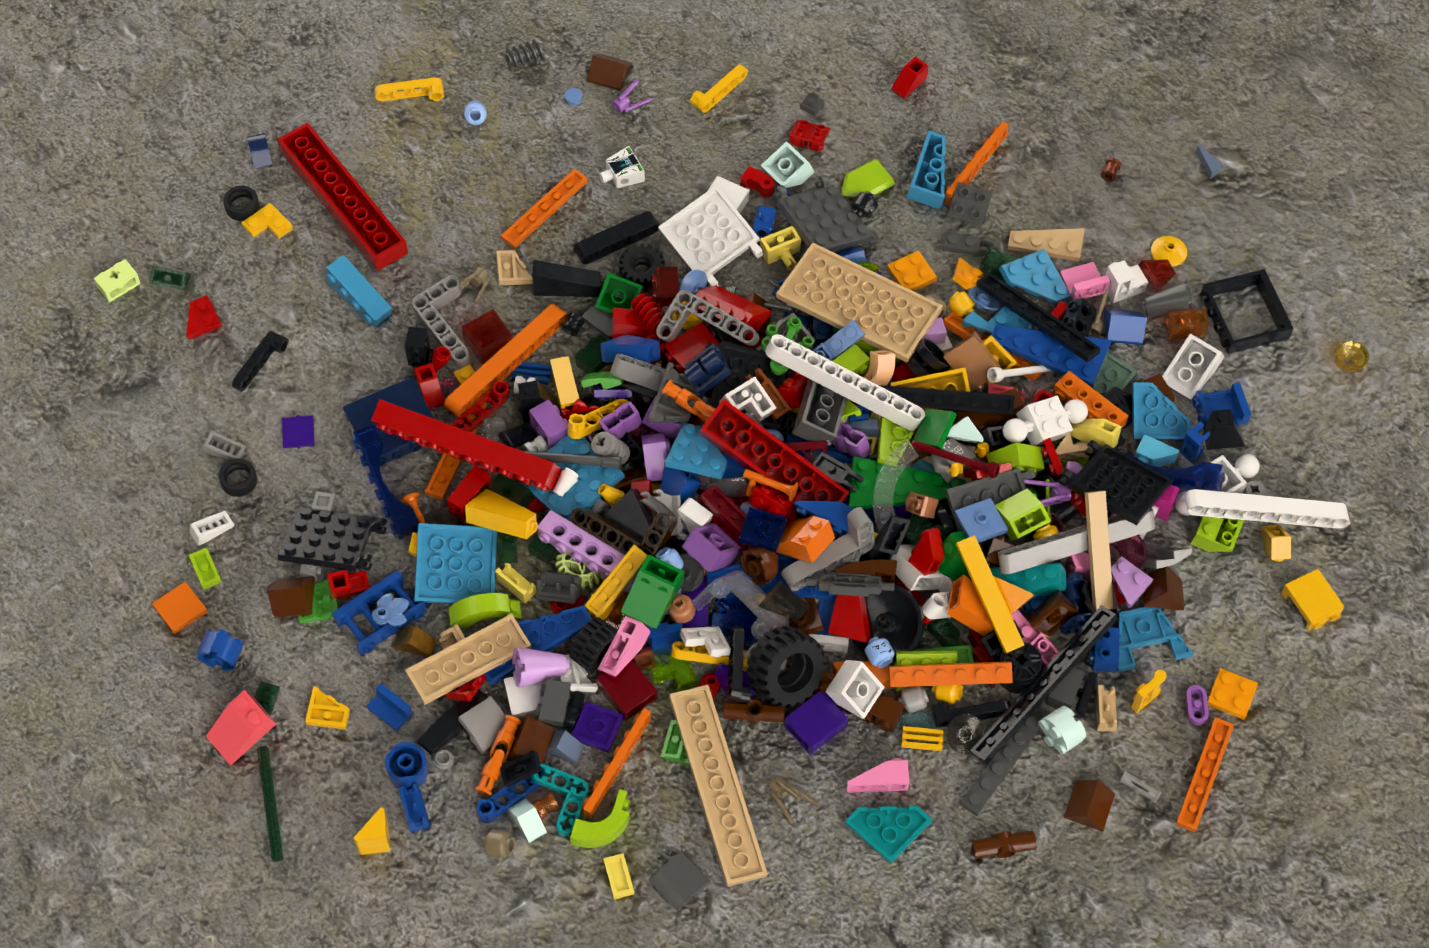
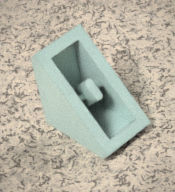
M968 416L953 425L947 436L949 439L953 438L978 444L984 440Z
M527 799L508 808L528 843L547 833L535 807Z

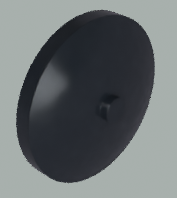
M895 585L894 591L882 590L880 594H869V597L864 596L871 638H885L889 641L894 651L892 662H896V651H913L920 642L924 630L923 611L914 595L905 588ZM849 638V642L855 651L868 659L865 654V648L868 643Z

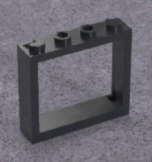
M1265 269L1203 284L1200 300L1205 304L1207 315L1212 319L1214 330L1219 334L1221 345L1228 354L1290 338L1294 328ZM1257 285L1277 330L1233 340L1213 296Z

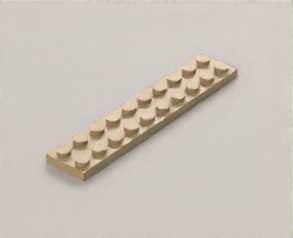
M705 685L669 694L674 716L727 887L767 877L768 873L709 686Z

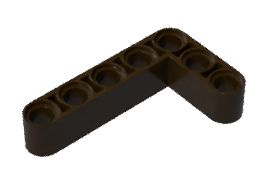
M576 508L571 513L573 524L624 555L629 551L628 543L631 541L633 545L639 547L644 553L648 551L651 556L656 557V553L665 547L677 523V518L673 513H659L655 516L644 539L641 540L589 508ZM581 512H583L585 515V519L583 522L580 520L579 516ZM664 516L668 518L667 526H664L662 523ZM597 521L601 524L600 531L596 529ZM613 531L617 533L616 541L612 539ZM655 533L659 536L657 544L653 540Z

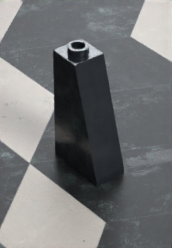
M533 260L534 296L599 297L604 285V279H601V272Z
M630 489L604 517L643 540L653 519L647 506L640 501L643 499L638 489ZM655 533L653 540L657 544L659 536ZM629 541L628 544L630 547H632L633 543Z

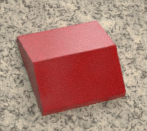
M612 308V339L626 334L643 338L650 335L634 309Z

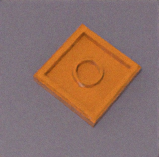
M183 582L152 603L155 610L174 634L208 612L186 582Z

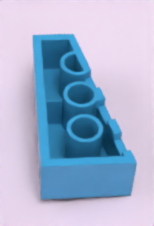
M928 131L906 198L940 210L945 198L944 157L946 136Z

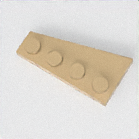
M1085 228L1010 231L1007 250L1032 254L1045 249L1049 257L1079 262Z

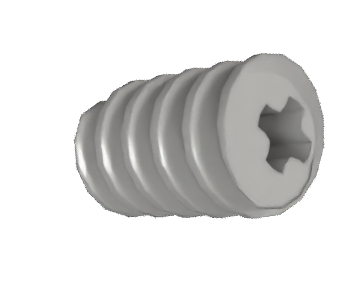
M600 432L592 440V450L600 456L622 457V464L630 457L629 446L609 432Z

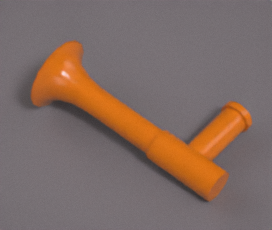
M748 469L743 474V477L749 479L745 493L748 497L751 496L756 482L784 492L788 495L790 502L796 495L798 482L794 485L782 484Z
M414 492L405 496L401 503L410 506L418 523H426L417 503L420 493Z

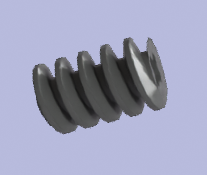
M535 39L532 40V44L528 41L525 43V46L522 43L519 44V48L516 45L512 47V50L509 47L506 48L505 57L510 70H512V64L518 68L519 62L525 66V60L529 64L532 63V58L538 62V56L544 60L542 48Z

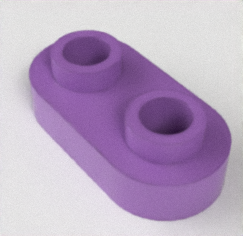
M1193 685L1188 688L1185 694L1187 717L1192 724L1203 725L1209 717L1207 693L1203 687ZM1192 696H1197L1198 700L1193 699ZM1194 714L1200 715L1201 718H1196Z

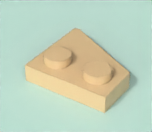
M515 250L496 251L499 285L533 284L532 276L526 270L525 264L520 261Z

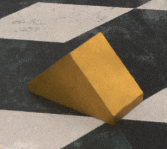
M417 626L398 630L392 648L430 657L437 640Z

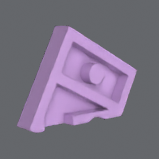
M1122 556L1111 567L1113 581L1116 583L1119 593H1122L1127 607L1131 608L1151 585L1153 579Z

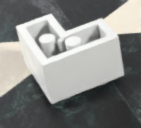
M1124 260L1114 262L1108 266L1106 272L1110 279L1108 296L1112 303L1146 291L1148 280L1139 265L1131 267Z
M756 377L725 394L719 401L721 403L725 399L740 411L745 409L750 418L756 423L770 416L776 409V406Z

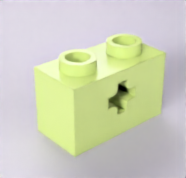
M126 259L116 263L113 267L105 272H101L94 278L97 288L109 303L141 284L138 274Z

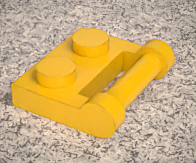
M1157 670L1149 683H1142L1136 689L1137 694L1133 697L1134 701L1131 706L1136 713L1159 695L1160 686L1167 676L1165 671Z

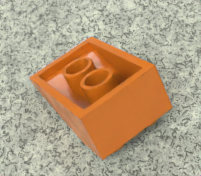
M810 516L788 521L769 541L766 547L772 551L813 563L835 539L829 520Z

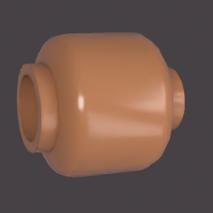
M678 594L668 611L675 622L684 624L693 619L696 609L689 596Z

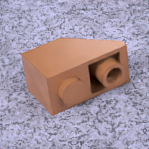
M910 491V495L905 502L906 511L922 517L934 518L939 499Z

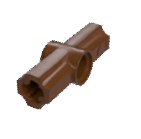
M751 699L749 703L724 700L723 719L747 720L752 724L760 721L784 723L785 707H779L772 703H761L757 699ZM752 709H756L759 712L756 714H752L749 711Z
M1033 831L1014 834L1000 832L993 837L972 840L971 842L975 859L993 856L1007 858L1017 852L1036 850L1037 848L1036 837Z

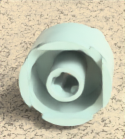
M1061 706L1038 722L1045 734V743L1049 747L1054 746L1061 755L1077 746L1086 738V732L1080 720L1075 721L1072 717L1075 715L1074 712L1066 706Z

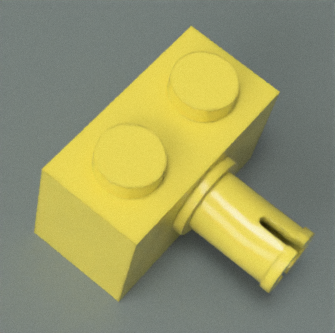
M790 226L760 238V248L763 250L762 256L767 264L782 259L787 270H792L790 266L794 269L798 263L792 255L800 252L801 238L794 227Z

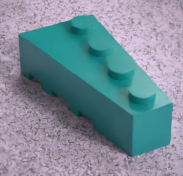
M1061 563L1038 565L1011 574H1002L1000 567L990 568L993 576L1033 593L1035 596L1032 598L1053 594L1058 589L1060 591L1066 590V570Z

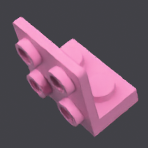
M1094 262L1060 271L1062 280L1071 294L1072 300L1104 294L1105 290L1109 288L1110 279L1108 275L1101 277Z

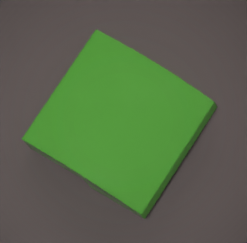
M609 371L586 374L581 380L583 388L601 383L603 390L619 386L624 382L623 379L613 376Z
M327 579L315 583L312 614L298 616L300 623L333 618L332 613L340 608L339 599L331 597Z
M671 720L661 758L690 766L676 720Z

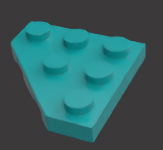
M896 806L879 808L858 807L845 821V825L891 865L932 823L933 819L918 806H909L908 808H896Z

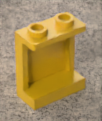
M1319 569L1285 584L1281 592L1285 599L1291 598L1307 621L1305 627L1307 631L1313 628L1317 630L1329 620L1331 622L1341 617V612L1345 607Z

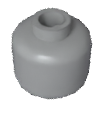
M924 686L906 687L901 690V697L898 698L899 702L905 705L904 709L906 708L909 713L925 709L927 702H929Z

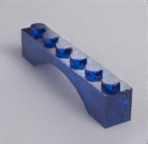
M373 424L353 432L354 439L352 444L355 450H359L362 455L359 457L360 462L369 471L367 477L370 484L374 483L377 489L374 491L377 500H382L384 505L382 511L385 518H390L392 524L389 526L392 534L397 535L400 540L412 535V533H417L419 521L413 508L395 498L382 479L379 463L383 443L376 425Z
M1114 448L1172 479V486L1187 491L1198 489L1220 492L1225 478L1222 464L1202 462L1187 468L1162 469L1140 461L1129 450Z

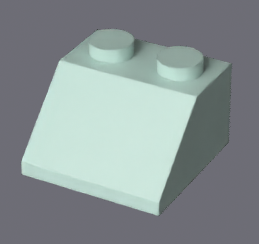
M787 141L760 165L776 182L784 185L786 188L801 185L814 173L810 163Z

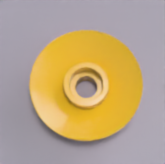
M1162 236L1153 242L1151 255L1162 266L1176 267L1185 261L1187 247L1176 237Z

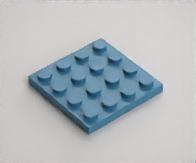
M568 434L547 451V453L600 456L592 450L591 443L584 437L572 439ZM555 463L563 471L567 467L579 475L578 481L563 497L558 496L552 490H548V492L539 490L532 483L530 486L519 483L549 511L552 510L572 522L571 513L574 509L591 508L599 498H602L598 493V489L602 484L614 487L625 476L618 468Z
M418 523L414 602L454 604L470 596L494 593L497 531L484 527Z

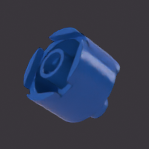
M218 629L217 632L207 630L196 655H198V660L207 666L214 668L215 665L222 666L221 670L233 671L244 642L230 637L229 632Z
M412 742L396 744L387 753L385 758V767L390 781L396 788L405 786L406 789H411L412 784H417V787L423 785L429 770L424 751Z

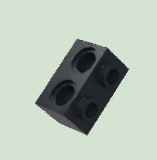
M1084 298L1071 300L1067 305L1062 322L1082 336L1088 337L1097 309Z
M409 327L404 345L408 365L416 368L427 365L431 350L428 330L426 328Z

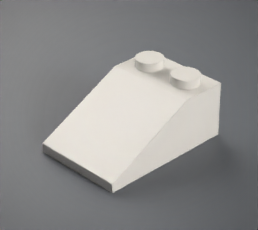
M1190 334L1162 377L1170 388L1192 400L1196 391L1200 390L1209 380L1225 356L1221 351Z

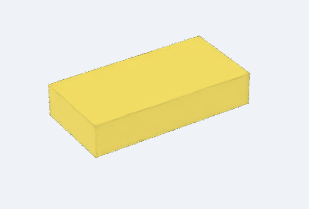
M624 853L603 858L614 900L634 895Z

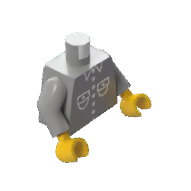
M950 438L945 441L942 449L974 460L977 454L981 458L986 456V453L989 452V444L983 442L979 443L977 447L965 446ZM933 454L929 458V462L933 465L935 472L939 473L947 483L959 474H962L963 470L969 467Z

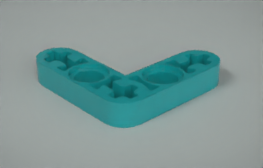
M540 764L545 776L538 778V773L531 776V779L538 785L566 795L555 824V830L560 836H569L572 833L575 820L580 815L589 786L583 779L545 764ZM550 773H551V774H553V776H552V778H551V780H550V783H549V782H547V781H548V779H549L548 777L550 776ZM562 777L565 780V785L562 787L557 786L554 779ZM572 781L571 786L573 787H570V789L567 790L566 788L568 787L569 782ZM580 785L583 791L576 793V788L574 787ZM567 804H576L577 811L574 813L569 812L566 808ZM566 817L570 818L567 824L569 828L565 831L562 830V825L560 824H563Z

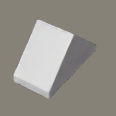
M688 498L677 510L690 533L694 528L710 524L713 517L710 511L692 498Z

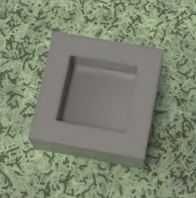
M316 491L312 510H328L331 512L336 499L335 494Z

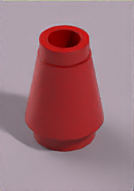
M443 346L434 349L430 360L436 373L451 359V352Z

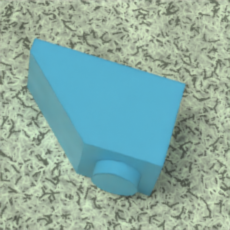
M1144 435L1133 459L1150 468H1156L1175 463L1180 450Z

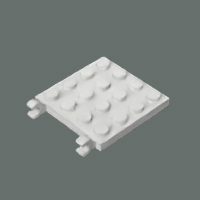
M717 185L658 227L659 231L691 271L699 269L706 274L707 283L710 287L719 286L713 274L749 248L757 259L763 255V250L757 244L760 238Z

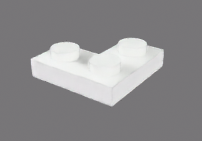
M719 626L681 628L680 636L685 646L705 645L710 657L730 655L731 648Z

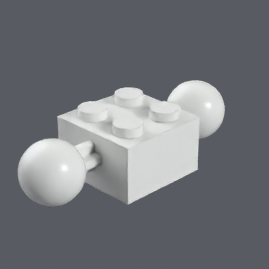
M1058 396L1025 406L1016 413L1018 419L1008 420L1003 427V435L1011 443L1022 442L1027 436L1030 445L1040 446L1043 445V440L1051 438V441H1055L1073 431L1070 423L1078 424L1083 422L1088 415V408L1083 401L1073 399L1068 401L1063 409Z
M1243 454L1237 458L1235 467H1233L1221 455L1194 472L1189 486L1192 489L1243 494L1247 485L1243 478H1252L1258 473L1259 461L1251 454ZM1184 491L1176 497L1175 507L1180 514L1189 516L1185 500V493L1188 491Z

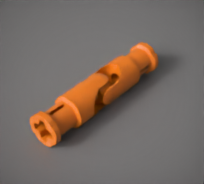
M672 379L667 382L661 394H666L674 399L676 404L693 415L699 416L705 423L715 411L714 407L705 404L703 400L687 389H682L674 384ZM688 401H696L693 408L689 406Z
M505 715L503 728L498 731L489 757L491 759L484 765L481 772V780L474 789L481 795L492 796L491 791L494 783L498 781L501 774L500 767H502V763L506 761L510 753L518 726L522 724L520 719L511 715ZM503 744L506 747V755L502 750L495 749V746Z

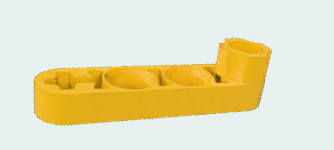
M741 64L737 65L705 94L701 91L694 92L690 103L701 112L706 113L746 78L748 69Z
M440 78L381 84L374 89L375 98L378 101L427 95L429 99L434 101H440L444 98L443 82Z
M617 399L586 415H578L576 413L570 415L567 430L568 436L572 439H580L600 430L599 422L604 417L602 414L614 413L621 405L629 401ZM587 421H595L596 424H589Z
M677 641L672 644L671 656L675 659L729 665V655L710 657L705 645L690 647L685 646L683 641ZM744 650L743 671H747V661L750 656L746 650Z

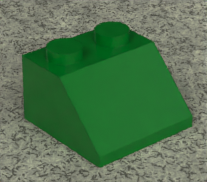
M608 273L595 308L611 314L612 308L632 309L631 302L638 295L642 294L644 287Z
M964 531L950 533L942 543L945 558L938 570L941 574L954 581L962 575H966L971 580L956 547L957 542L967 539Z

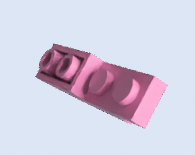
M1019 610L1015 611L1011 616L1024 635L1022 641L1030 643L1038 649L1042 657V668H1045L1059 651L1043 633H1038L1032 628Z

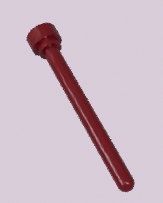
M916 440L911 442L912 448L984 471L987 477L996 479L1000 470V464L987 462L985 464Z

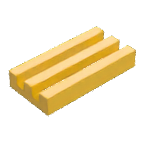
M903 726L901 748L942 751L943 730ZM906 739L918 740L922 742H938V744L908 742L906 741Z

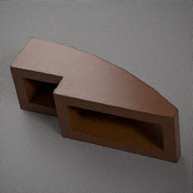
M897 560L859 561L837 568L835 573L879 576L883 582L894 583Z

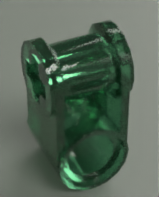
M949 618L935 619L925 625L928 632L936 638L942 647L959 645L960 631ZM946 637H953L954 639L949 640Z

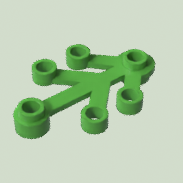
M791 317L786 324V330L788 331L786 338L792 341L794 335L800 332L802 322L798 317ZM774 324L768 325L766 329L767 336L772 338L778 332V327ZM806 336L798 344L811 349L814 340ZM770 338L762 340L761 348L763 350H766L767 345L765 343L768 344L771 340ZM774 360L770 363L771 371L776 375H783L789 369Z

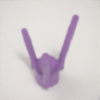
M635 79L619 97L612 101V105L619 113L622 111L628 113L630 110L652 101V98L629 106L630 100L627 95L639 83Z
M1023 480L1027 484L1054 487L1051 491V498L1040 500L1044 508L1064 501H1070L1071 490L1068 486H1062L1060 483Z

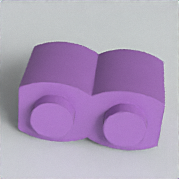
M627 402L621 405L616 412L603 417L599 424L603 432H609L620 440L626 432L633 431L639 427L642 420L632 402Z
M840 422L837 437L835 440H832L834 447L842 453H848L851 458L855 456L865 459L871 453L867 436L861 431L852 430L848 424Z

